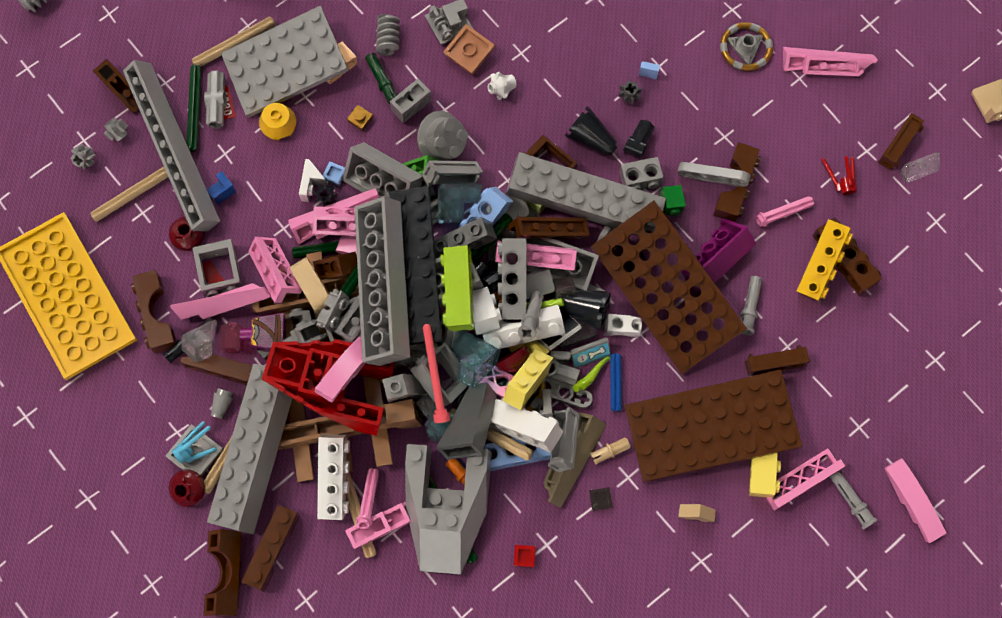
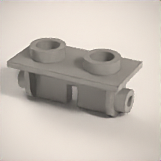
M334 289L333 292L329 293L324 305L330 307L328 311L322 308L316 320V326L322 329L325 328L330 333L338 326L339 318L343 310L346 309L349 299L343 291Z

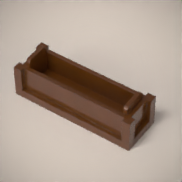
M911 113L878 163L890 171L893 166L897 168L900 165L898 159L916 132H921L924 129V126H922L924 120Z
M798 345L796 349L753 356L751 353L748 356V360L745 361L749 377L777 370L782 371L805 367L810 360L807 348H801V345Z

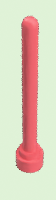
M425 324L423 326V333L436 405L433 418L434 423H443L451 420L450 413L447 412V408H444L431 326Z

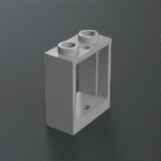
M231 239L193 247L200 289L205 297H212L219 293L243 287L235 246ZM229 254L234 279L206 285L202 260Z
M443 342L439 345L435 343L434 348L437 360L454 381L445 391L441 387L444 406L451 404L473 379L448 345ZM426 354L414 361L416 365L410 371L435 402L430 371L425 366L428 364Z

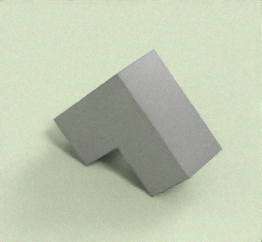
M458 0L442 6V12L451 30L460 28L461 20L459 17L468 14V8L464 0Z

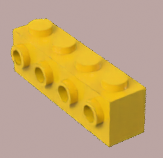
M828 219L799 284L798 293L819 302L821 298H826L829 291L827 287L829 280L833 281L837 270H835L837 262L841 263L844 258L845 252H843L845 244L849 245L852 240L853 234L850 227Z

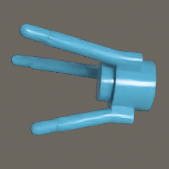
M204 421L172 450L180 463L186 461L189 464L193 460L217 450L214 447L193 456L191 455L194 453L191 445L211 429L210 426H207L193 437L205 425Z

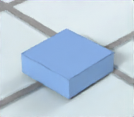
M643 61L638 76L657 79L660 65Z
M329 161L323 173L325 181L340 187L345 167Z

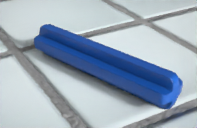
M616 353L610 356L611 411L619 412L622 409L621 354Z

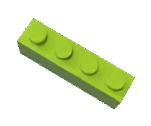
M468 245L444 247V254L441 255V265L444 267L441 281L442 286H445L442 302L443 306H446V313H443V323L450 331L473 330L475 328L471 251Z

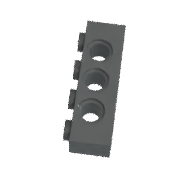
M480 217L434 240L435 258L437 259L444 254V247L468 245L472 252L496 240L497 237L491 221Z

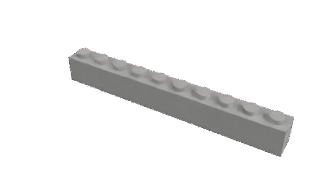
M133 60L123 70V73L192 231H209L220 222V219L151 63Z

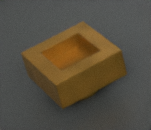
M357 105L348 116L347 122L363 132L373 119V114Z

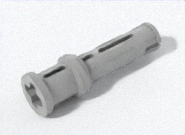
M758 276L750 277L745 307L740 312L741 320L747 327L741 333L744 335H753L755 332L753 327L758 317L756 307L763 281Z
M539 291L532 292L527 312L521 319L522 325L518 329V335L523 340L529 341L536 337V328L539 326L538 314L544 298L543 294L540 295Z
M841 470L829 477L851 507V514L855 515L861 523L862 530L878 521L868 510L867 503H862L841 473Z

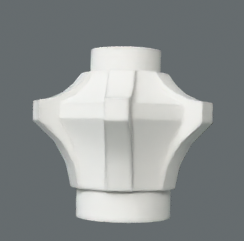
M500 72L490 75L491 82L488 84V91L490 94H495L498 100L507 98L508 93L516 88L517 84L513 75H503Z

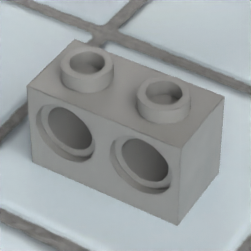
M417 79L390 101L391 111L404 124L431 102V91Z
M658 157L625 163L620 166L619 173L623 185L641 190L643 188L654 189L662 183L663 174ZM652 172L655 176L650 177L646 173ZM634 176L637 180L632 181L628 177Z

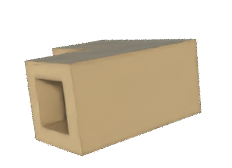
M680 504L679 517L702 522H715L716 509L701 504Z

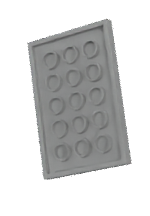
M321 6L221 53L244 113L248 118L262 112L271 103L286 101L349 71Z

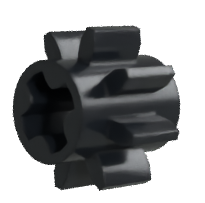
M328 181L325 183V186L319 183L317 186L320 190L313 192L318 196L316 202L322 201L323 206L328 201L333 204L334 200L332 197L338 196L337 193H334L336 186H328ZM325 189L330 194L327 198L324 197V194H321Z

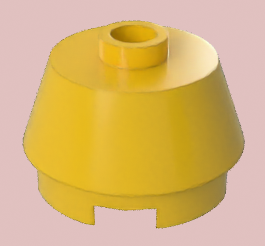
M271 103L262 111L259 118V127L263 134L273 140H280L288 135L291 136L297 122L295 113L281 103Z

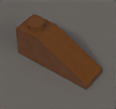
M105 59L93 72L134 114L139 107L126 78L108 59Z

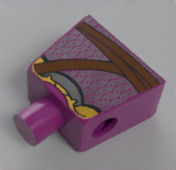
M284 313L252 318L251 328L240 329V340H251L250 344L253 350L270 353L273 342H283L286 339L287 318Z

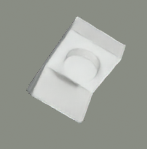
M305 159L299 196L301 201L309 202L310 196L314 194V185L320 183L322 186H325L326 181L309 159Z

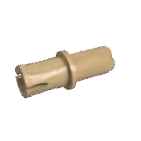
M624 437L612 444L607 443L605 447L590 454L592 458H595L593 461L597 465L610 457L615 458V455L630 449L631 446L628 439Z

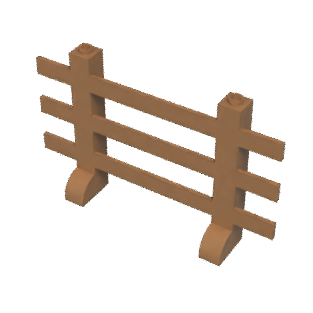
M322 252L307 254L306 257L313 265V261L322 259L323 255ZM350 274L321 279L328 293L333 292L334 289L340 291ZM359 285L348 300L359 296ZM303 291L301 294L286 293L282 303H274L272 297L252 303L253 311L260 317L284 313L287 316L291 313L292 309L312 307ZM314 311L315 319H317L319 314ZM293 319L287 320L286 338L292 336L290 331L294 330ZM317 326L320 334L327 333L325 328L322 329ZM327 337V338L321 340L320 342H331V341H330L329 337ZM363 376L367 404L384 408L377 436L372 435L376 467L392 465L388 429L394 427L407 429L423 426L422 418H420L419 414L420 407L413 399L384 404L380 380ZM292 398L289 408L290 424H285L278 450L293 448L297 482L300 483L314 480L310 444L318 443L319 436L322 434L347 435V441H349V436L364 433L355 431L325 416L306 420L304 405ZM350 450L346 454V461L350 462L349 473L354 472Z

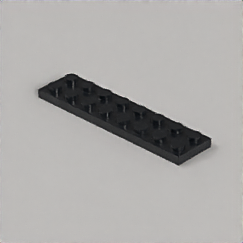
M424 186L390 191V198L401 202L409 345L425 343L423 326L425 324L431 326L433 342L443 341L430 188Z

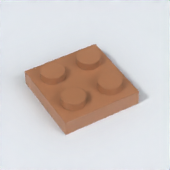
M465 24L443 51V54L473 76L494 50L495 45Z

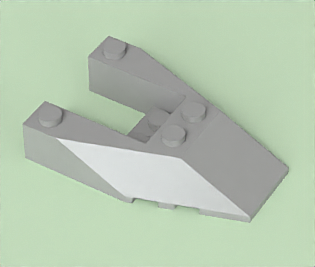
M407 444L405 461L406 511L410 519L409 524L420 571L462 574L474 541L487 514L492 452L484 449L483 455L467 457L464 491L428 488L432 447Z

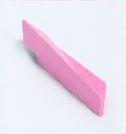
M783 47L784 71L803 69L804 74L860 76L864 73V69L877 62V58L872 54Z
M371 189L325 207L354 208L379 198L376 189ZM314 211L288 220L298 245L314 235L317 240L327 236L325 234H313Z
M252 283L212 297L173 304L170 307L180 320L195 315L205 319L270 298L271 295L265 287H259Z

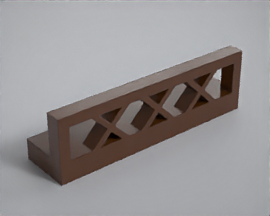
M516 217L508 225V231H516L517 238L586 239L590 236L586 218Z
M193 348L189 349L187 357H181L180 363L187 369L246 386L253 366Z

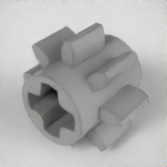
M113 118L104 125L106 129L104 134L111 141L113 139L120 141L128 134L125 130L128 125L121 119L117 121L116 118Z
M81 144L71 150L73 155L70 158L75 166L85 169L95 163L92 159L96 155L91 147H84Z

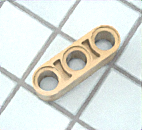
M305 257L290 266L291 272L314 311L319 314L322 308H329L324 305L329 293L309 259Z

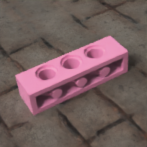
M314 207L313 234L356 236L355 208Z

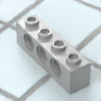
M502 238V242H498V255H502V263H498V275H502V283H498V295H502V303H498V308L502 319H522L523 315L526 314V238ZM509 253H515L518 256V261L515 264H509L506 261ZM515 273L518 276V281L515 284H509L506 281L508 274ZM514 293L518 296L515 304H509L506 301L508 294Z

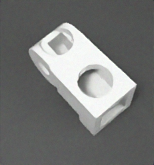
M608 314L604 324V336H641L642 319L628 315Z

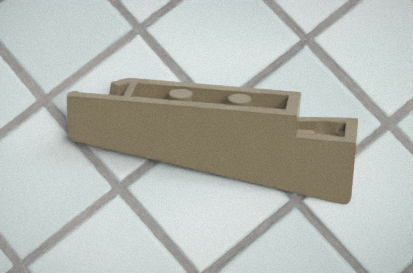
M579 412L574 469L556 472L549 468L544 479V487L548 490L550 496L548 502L559 508L562 507L591 455L590 453L595 448L606 428V424L593 415Z

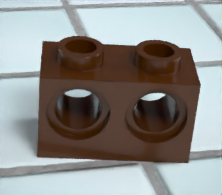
M356 252L313 261L314 269L320 279L350 274L357 265Z

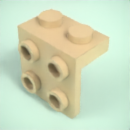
M1002 79L973 89L971 95L985 121L989 123L994 120H1001Z

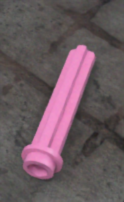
M808 196L771 211L760 212L756 216V222L758 226L766 227L770 222L813 207V198Z
M370 468L367 473L360 514L356 518L357 526L363 529L369 528L373 522L371 514L379 477L378 469Z

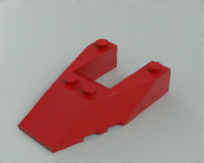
M335 339L332 342L313 340L309 343H299V341L272 343L262 376L264 382L318 414L346 427L374 436L378 434L384 410L383 407L344 398L346 388L341 390L333 403L315 393L316 386L352 344L351 342ZM395 362L382 366L365 363L358 374L379 380L392 377Z

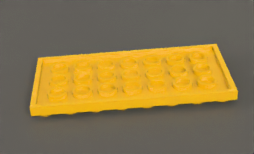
M64 212L0 247V262L66 381L137 341Z

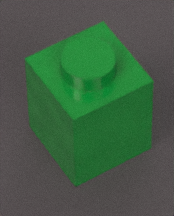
M667 186L661 189L659 196L666 198L663 208L664 214L672 217L680 215L686 207L682 186Z

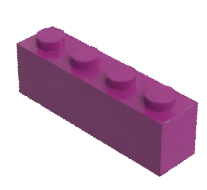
M725 218L720 221L721 226L719 229H714L711 233L712 238L708 243L704 242L700 247L702 250L700 254L695 255L714 283L722 278L732 266L756 245L748 227ZM683 270L681 273L687 281L690 273L687 270ZM693 286L691 288L692 290L701 293V288L699 286Z

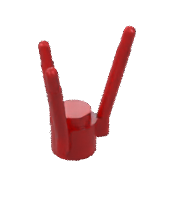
M845 156L847 177L841 178L840 183H838L825 158H821L824 167L835 184L837 192L841 191L842 195H849L857 191L853 157L850 158L851 164H849L848 156Z

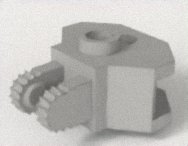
M317 319L310 322L305 320L296 324V328L290 331L292 336L284 339L283 342L299 341V343H309L313 340L321 341L327 338L328 334H320L316 326Z

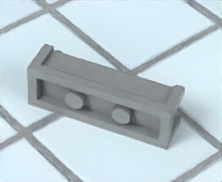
M428 161L422 176L428 186H431V184H471L475 186L479 180V175H482L483 171L477 161Z
M569 407L567 410L554 411L555 419L559 422V426L563 431L562 436L551 452L550 462L548 463V467L556 472L574 469L580 414Z

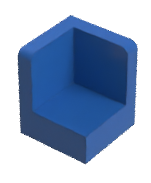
M222 171L216 175L218 182L207 189L208 194L217 205L236 193L233 184Z

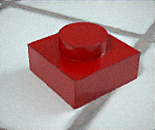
M515 545L513 566L534 568L535 546Z

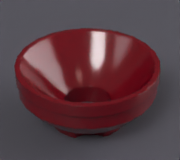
M181 217L172 223L169 229V238L175 248L181 251H191L193 247L201 245L204 240L205 231H192L190 228L188 234L181 235L179 229L182 226H189L186 217Z
M525 345L496 362L495 365L498 370L507 371L510 374L518 371L529 357L527 346Z
M189 469L177 472L169 482L170 497L176 504L183 507L198 504L205 494V483L202 477L197 472ZM179 485H183L186 488L185 496L179 495L177 491Z

